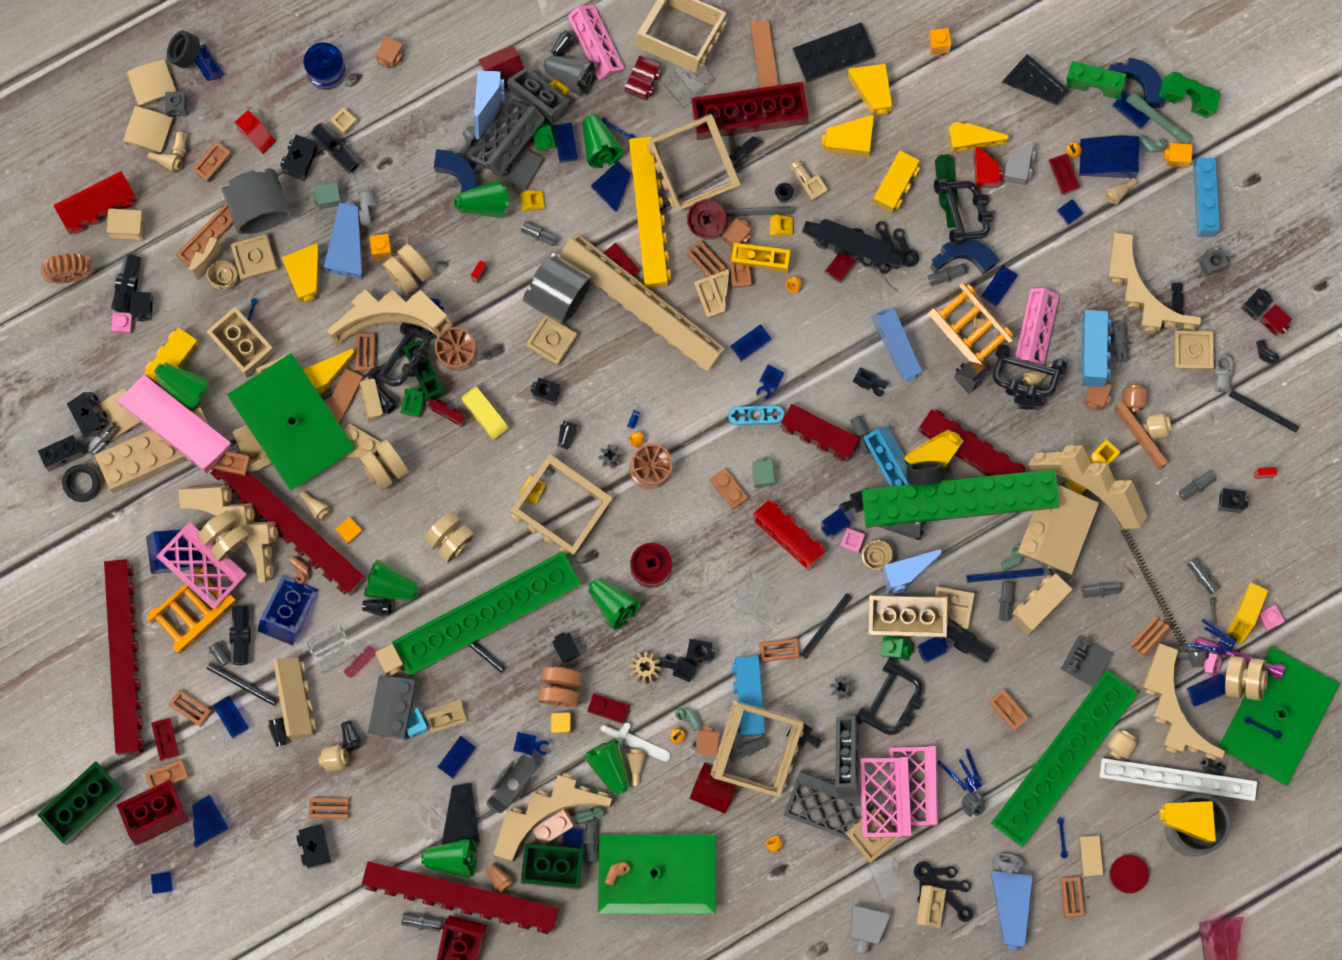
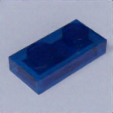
M200 45L199 53L194 62L207 81L221 79L224 75L223 71L206 45Z
M1124 91L1122 100L1117 99L1112 107L1141 130L1150 118L1126 101L1130 94Z
M572 122L553 125L559 163L578 160Z
M1002 265L981 297L997 307L1018 275Z
M760 324L730 345V348L740 362H743L772 341V338Z
M1220 673L1186 688L1191 704L1196 707L1226 694L1225 676Z
M230 695L212 705L232 739L250 729Z
M460 736L437 768L454 779L476 747Z

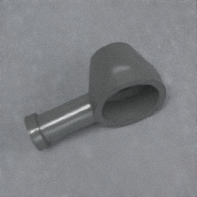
M466 127L462 133L466 141L454 153L462 157L470 147H475L484 133L480 139H476L475 127Z
M1207 650L1179 652L1175 661L1189 660L1192 667H1204L1207 659Z

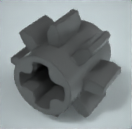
M608 444L607 449L601 448L603 455L598 456L599 460H604L603 467L610 465V468L613 469L615 463L620 465L618 458L622 457V453H617L618 446L611 448L610 444ZM608 453H612L613 460H609Z
M845 676L842 680L835 677L836 684H830V687L834 688L831 696L836 694L838 700L843 696L848 699L847 693L854 691L850 688L852 681H845ZM838 684H840L841 686H846L844 693L842 690H837L839 687Z
M978 792L974 795L969 793L963 797L961 809L969 817L973 814L979 816L985 810L986 801Z

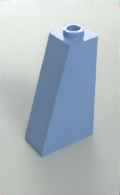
M352 202L339 203L324 269L328 273L362 280L363 263L359 209Z
M885 309L870 316L900 378L903 380L907 379L908 381L918 378L917 374L921 373L922 370L895 309Z
M992 871L991 880L1002 943L1008 946L1009 950L1019 951L1020 947H1025L1032 876Z

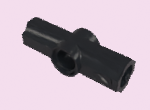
M322 122L317 124L310 132L328 152L329 156L334 158L348 174L358 168L360 161ZM334 145L340 146L337 151H332L331 147Z
M125 254L121 272L118 273L115 280L116 290L111 309L121 313L128 312L131 292H136L138 285L137 276L142 262L141 257Z
M232 606V627H230L229 631L231 665H248V650L251 642L249 606Z
M948 621L947 637L942 638L952 643L962 653L970 654L986 664L995 649L977 639L978 637L972 632L961 629Z

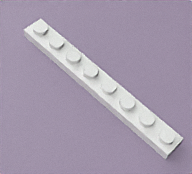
M1105 758L1101 759L1099 778L1127 783L1247 801H1255L1257 781Z

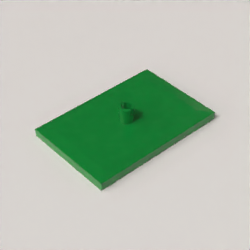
M292 353L227 394V397L290 491L355 449ZM289 418L295 420L294 425L288 423Z
M1270 647L1263 660H1266V663L1271 665H1278L1279 663L1286 666L1281 680L1273 678V675H1270V672L1267 671V686L1262 700L1247 699L1245 694L1218 748L1287 786L1340 684L1277 649ZM1278 712L1282 714V718L1279 717Z
M599 835L598 914H716V835ZM619 862L628 863L630 871L627 874L618 876L614 886L605 883L612 865ZM657 870L658 875L654 877L653 873Z

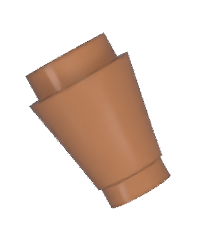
M495 864L486 869V873L496 891H500L503 894L513 886L512 878Z

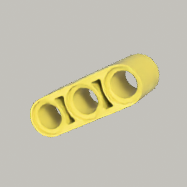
M476 386L460 397L493 440L509 429L504 420Z

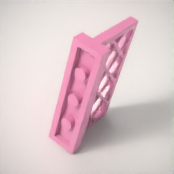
M188 522L156 557L211 608L215 609L245 577L246 573L228 557L218 562L210 553L214 544L205 547L196 537L200 531L192 523ZM181 536L188 541V547H178V539ZM167 551H175L176 561H169L163 555ZM179 551H188L189 561H179ZM192 551H199L202 554L203 561H193ZM179 564H189L190 574H183L180 571ZM193 564H203V574H194ZM206 564H213L217 569V574H207ZM194 577H204V587H197L194 584ZM207 577H217L218 587H208ZM221 577H227L233 584L230 587H221ZM208 591H218L219 599L213 602L209 598Z
M937 747L889 748L890 758H894V752H903L908 757V760L910 759L917 766L909 775V779L917 785L916 789L909 795L918 805L910 814L913 820L911 826H939ZM916 752H925V759L920 765L911 758ZM890 763L891 775V773L894 771V763ZM924 763H925V771L921 768ZM919 769L925 774V779L920 784L912 778ZM890 782V795H891V794L895 791V787H894V785ZM919 788L925 793V799L920 804L912 797ZM890 800V814L892 815L896 809L895 804ZM921 808L926 813V821H917L912 816ZM891 820V826H896V824Z
M908 757L860 758L862 838H905L911 836ZM864 763H872L877 768L871 776L865 771ZM885 763H894V771L890 776L882 769ZM878 771L887 778L881 785L873 779ZM869 781L878 788L872 795L865 790V785ZM888 781L895 786V791L891 795L882 788ZM879 791L888 797L882 805L873 798ZM870 800L878 807L873 815L866 810V805ZM889 800L896 807L892 815L883 808ZM880 810L889 817L882 825L874 818ZM871 820L880 827L875 833H867V824ZM892 820L896 824L897 833H890L884 826Z

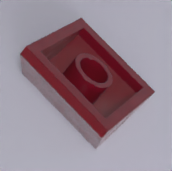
M513 45L478 60L483 71L500 72L501 79H504V89L508 87V79L524 69L521 58Z
M704 763L689 799L725 814L737 785L713 778L710 774L713 766Z

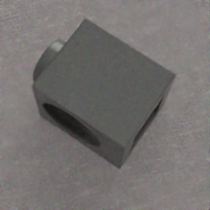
M165 92V111L169 117L187 116V96L185 92Z
M1222 248L1204 254L1198 259L1205 278L1226 270L1230 262L1228 254L1223 252ZM1211 259H1217L1219 265H1213Z

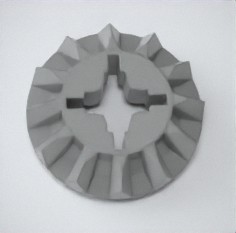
M1001 853L992 857V866L997 870L1009 873H1017L1019 870H1022L1023 862L1015 855Z

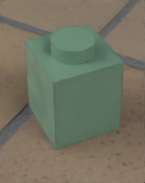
M337 183L315 186L316 193H312L314 204H318L319 209L339 206L341 197Z
M767 458L756 459V462L752 464L754 487L774 486L772 460L767 461Z

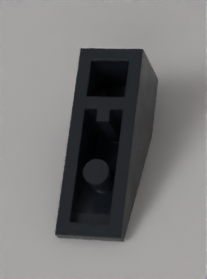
M970 361L966 365L962 363L956 368L954 378L970 394L984 382L989 370L985 366Z

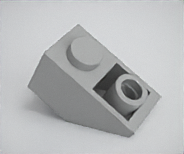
M1028 144L1007 158L1003 181L1025 185L1026 180H1030L1032 169L1029 168L1030 162L1034 161L1035 151L1032 150L1033 144Z

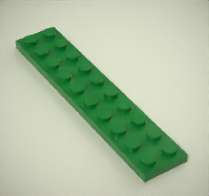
M1055 469L949 480L925 486L910 484L862 490L866 528L1060 508Z
M562 551L392 641V644L408 675L411 677L577 589L581 584Z
M1106 670L990 824L1022 848L1138 693L1110 671Z

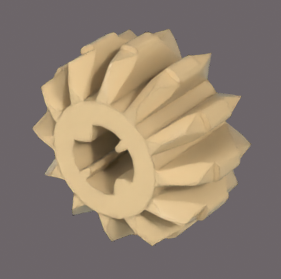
M648 651L644 652V657L637 653L639 660L631 658V661L636 665H629V669L634 670L630 673V676L637 675L635 682L643 678V685L646 684V679L653 683L652 676L659 678V674L655 671L662 670L661 667L656 666L660 663V660L653 661L655 658L654 653L648 658ZM648 664L650 670L642 672V667L640 666Z

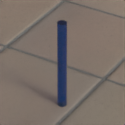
M1043 568L973 574L966 575V581L971 583L1044 576Z

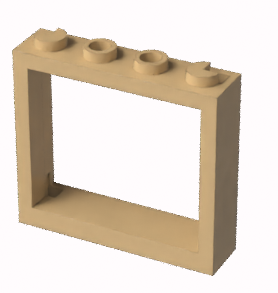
M657 0L638 31L634 46L696 73L699 67H703L707 58L705 57L706 54L710 55L713 49L712 43H717L720 36L719 31L724 30L727 24L724 22L727 12L699 0ZM666 5L714 25L697 56L649 36Z
M712 114L649 139L650 144L647 145L650 155H655L657 162H654L658 173L662 172L664 179L661 182L665 191L669 189L671 197L668 199L672 208L676 207L677 211L689 207L697 201L708 199L740 185ZM707 122L730 182L680 202L656 143Z
M549 454L509 510V513L512 514L510 517L516 522L520 523L522 521L528 525L526 528L530 532L541 534L543 536L542 540L549 545L554 543L558 546L559 552L563 551L566 556H572L608 506L612 497ZM548 466L601 502V505L572 546L519 510V507Z
M734 700L710 773L711 776L715 779L780 797L781 792L783 793L784 788H786L787 782L785 780L787 774H790L793 764L791 761L793 755L796 756L799 745L797 743L799 737L803 736L804 723L793 717ZM744 710L792 724L772 786L724 772Z

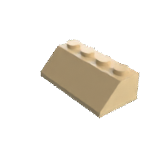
M871 594L869 596V635L947 637L949 596Z
M298 657L273 659L287 737L290 740L314 736L313 731L316 730L315 720L310 717V711H313L311 700H307L306 695L309 692L308 682L304 681L303 674L306 673L304 662H300Z

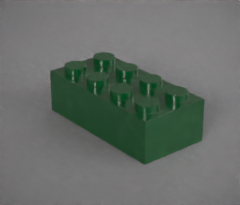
M95 761L39 812L37 816L63 844L68 845L126 791L99 762Z

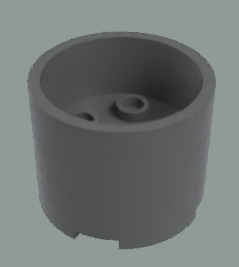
M267 168L265 172H255L253 170L243 173L229 180L230 185L222 187L233 223L239 234H253L271 229L286 221L291 215L274 169Z
M552 253V258L547 257L534 274L533 281L530 284L531 289L525 291L523 302L563 326L570 320L582 303L592 283V277Z
M1195 794L1177 802L1213 801L1216 841L1207 843L1164 825L1166 839L1175 851L1185 856L1198 857L1215 851L1224 844L1228 838L1231 825L1229 814L1219 800L1209 795Z

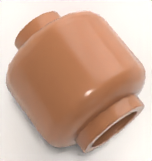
M1128 384L1127 388L1122 390V401L1129 408L1130 412H1139L1140 408L1147 405V390L1142 387V384Z

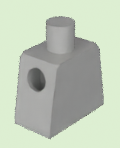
M852 906L850 938L858 940L856 952L867 954L870 943L878 945L890 914Z

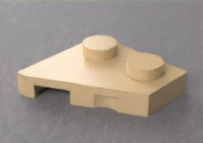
M728 269L694 282L707 318L725 312L729 277Z
M349 423L344 433L355 449L344 457L356 459L368 451L375 455L377 453L376 446L381 442Z
M936 586L935 596H949L948 617L962 626V628L968 630L975 593Z

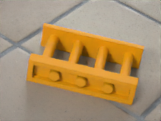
M961 283L959 286L964 290L943 310L940 309L938 311L933 308L928 314L969 361L986 366L983 363L985 361L984 358L1006 339L1009 343L1015 341L1012 338L1014 334L1007 326L1005 328L1001 326L974 295L976 291L970 284L966 286L964 283ZM967 297H970L976 305L959 321L950 325L946 321L947 315ZM982 311L988 320L968 338L962 339L958 334L960 329ZM994 325L1001 334L980 353L977 352L975 354L971 349L972 344Z
M198 568L193 573L203 574V568ZM194 577L195 585L200 581L204 586V577ZM207 578L208 587H215ZM184 584L159 608H153L148 613L149 617L146 619L151 624L157 621L174 640L172 647L181 655L238 602L229 595L212 610L200 600L189 586ZM209 591L216 600L219 599L218 591ZM184 595L204 614V618L199 623L194 622L177 603ZM170 607L189 627V632L186 635H180L162 616Z

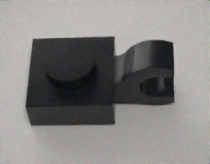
M861 367L852 381L861 388L867 390L872 388L874 394L879 397L884 393L879 387L885 389L888 385L885 381L876 379L877 375Z
M862 490L850 494L851 500L843 502L838 506L841 513L853 508L856 513L864 511Z
M666 654L662 662L663 667L674 670L673 676L689 683L698 664L681 656L676 660L670 654Z
M803 724V736L799 737L798 744L803 746L805 742H808L818 749L822 740L810 734L813 728ZM791 728L789 729V731H788L786 737L789 736V733H790Z

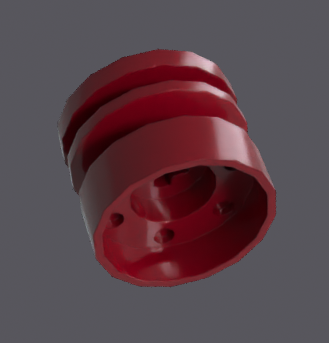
M702 199L690 207L687 213V225L695 236L705 240H713L725 232L728 225V215L720 203L711 199ZM711 215V220L713 222L711 224L707 223V225H705L704 217H709Z

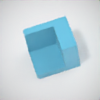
M418 707L411 713L409 727L406 729L411 739L429 731Z

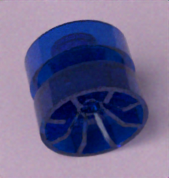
M320 42L312 45L306 51L303 64L307 77L313 86L322 90H331L343 82L346 75V67L342 54L335 45Z

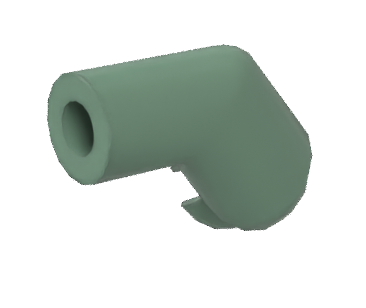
M1142 135L1137 140L1150 153L1161 152L1166 146L1165 140L1150 141L1145 135Z
M1019 545L1012 548L1010 559L1001 562L1003 571L1021 564L1023 556L1017 554Z
M679 708L676 711L675 717L678 720L690 722L693 730L702 727L695 711L686 708Z

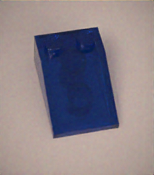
M1116 135L1080 139L1082 153L1079 159V176L1136 178L1139 173L1140 136Z
M181 530L153 531L146 536L151 574L172 573L156 556ZM183 536L178 539V547H188V541ZM167 551L163 555L169 561H176L175 551ZM179 551V561H189V552ZM192 551L193 561H203L202 554L199 551ZM179 564L180 571L190 570L189 564ZM193 564V569L203 568V564ZM206 564V567L213 566V564Z
M282 575L260 618L257 631L293 646L318 589L303 583L299 584L296 580Z

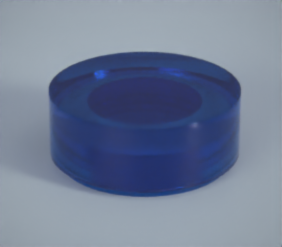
M633 409L627 424L628 428H635L640 411Z

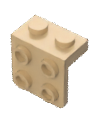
M247 425L233 431L234 438L242 455L250 457L249 472L260 470L264 466L271 464V461Z

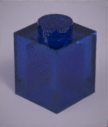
M839 508L821 522L822 527L820 529L826 537L830 536L833 540L849 528L851 522Z
M934 637L919 644L916 648L926 665L945 656L948 645L944 638Z

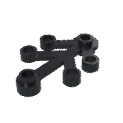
M883 221L876 224V232L881 235L883 241L890 243L892 247L891 252L903 258L902 265L909 268L914 267L918 263L919 255L914 249H909L904 237V231L897 228L893 232V238L899 242L901 250L894 247L887 231V224ZM883 225L885 229L879 230L878 226ZM854 228V230L864 233L862 229ZM896 232H901V233H902V236H901V237H897V236L895 235V233H896ZM906 256H911L913 260L907 261ZM861 263L866 268L870 267L869 264ZM888 267L887 271H883L880 268L879 272L883 275H886L890 272L891 269L894 268Z
M919 862L915 865L913 873L915 878L919 880L918 904L920 903L922 886H927L928 882L933 887L946 889L945 900L956 910L957 917L961 922H968L972 919V909L968 906H962L947 891L960 890L964 893L968 892L971 888L970 882L966 880L961 882H939L934 877L946 875L948 878H954L957 875L955 867L932 868L927 862ZM921 868H925L927 870L926 875L920 874ZM948 869L954 870L953 876L948 875ZM962 883L968 884L967 890L961 888ZM962 911L968 912L967 918L961 916Z

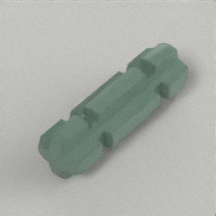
M597 806L593 810L588 809L576 813L575 816L570 815L576 825L577 823L582 824L594 820L595 817H603L604 812L601 806Z

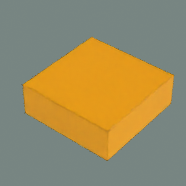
M350 517L335 529L348 544L363 532Z

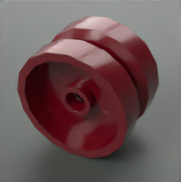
M654 542L645 543L637 547L632 553L630 560L631 575L642 587L650 589L664 585L672 572V557L669 551L662 545ZM652 563L655 567L648 568V564Z

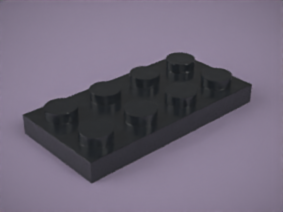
M862 22L793 47L792 49L806 83L876 57Z

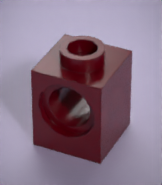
M1275 304L1259 322L1276 337L1279 333L1283 335L1290 328L1288 324L1292 319Z

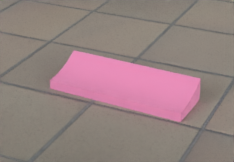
M145 375L116 400L122 408L206 474L232 445L227 439Z

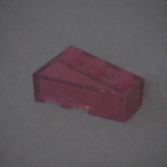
M1244 916L1199 922L1204 960H1237L1238 942L1241 937L1240 929Z

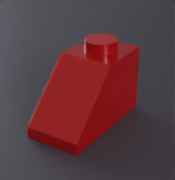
M249 110L235 121L237 129L262 154L276 143V140L264 125Z
M975 147V185L978 189L998 188L1000 182H1003V171H999V164L980 147Z

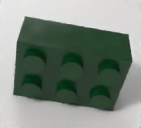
M525 843L521 884L580 890L584 849Z

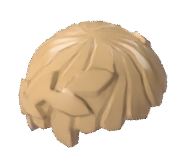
M217 260L207 268L206 272L208 283L218 290L232 287L238 277L235 265L227 260Z
M883 540L871 541L862 550V562L869 569L881 571L884 565L892 562V547Z

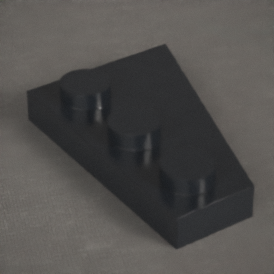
M1028 54L1002 81L1003 84L1056 106L1069 92L1065 86Z
M472 783L452 786L441 845L464 839H473L475 842H480Z

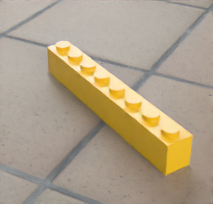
M652 136L629 139L644 285L648 289L667 287L668 281L671 280L670 269H666V262H669L668 251H664L663 245L667 244L666 233H662L661 227L665 226L664 214L660 215L659 209L663 208L662 196L658 197V190H661L660 178L656 179L657 170L654 162H657V160L654 161V155H650L647 145L650 144L649 139Z

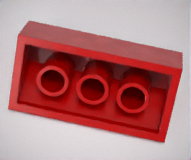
M120 171L53 206L68 233L77 234L83 231L84 227L95 225L101 221L100 219L108 217L109 209L129 208L138 200L123 172Z
M768 500L753 513L752 520L806 570L810 571L825 555L823 550L825 547L817 540L814 542L809 537L810 533L803 527L800 529L795 525L796 521L789 514L787 516L781 512L782 508L776 502L771 503Z

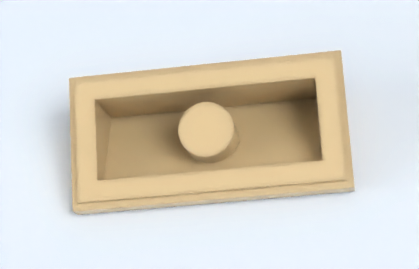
M374 379L361 381L359 390L367 421L371 422L382 415L377 387Z
M461 700L424 711L430 733L467 722Z
M922 886L917 925L941 928L946 889Z

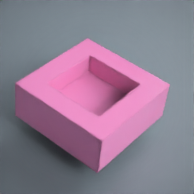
M113 312L111 331L114 333H131L133 318L130 313Z
M847 528L840 547L858 554L865 534Z
M1276 605L1260 612L1258 616L1266 631L1285 622Z
M1210 653L1209 658L1204 663L1205 672L1212 677L1218 678L1223 659L1217 654Z

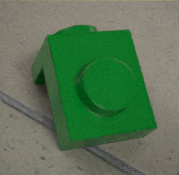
M543 121L533 133L537 151L556 146L548 121Z
M416 387L405 388L400 413L420 418L425 397L424 393Z
M883 637L880 656L909 661L913 650L912 642L903 638Z

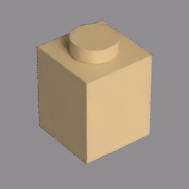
M393 644L375 652L386 675L391 674V676H394L402 671L401 668L404 665Z

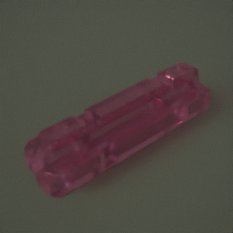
M370 645L364 649V653H360L353 660L351 666L344 670V674L352 678L356 671H359L369 661V658L375 655L376 651Z

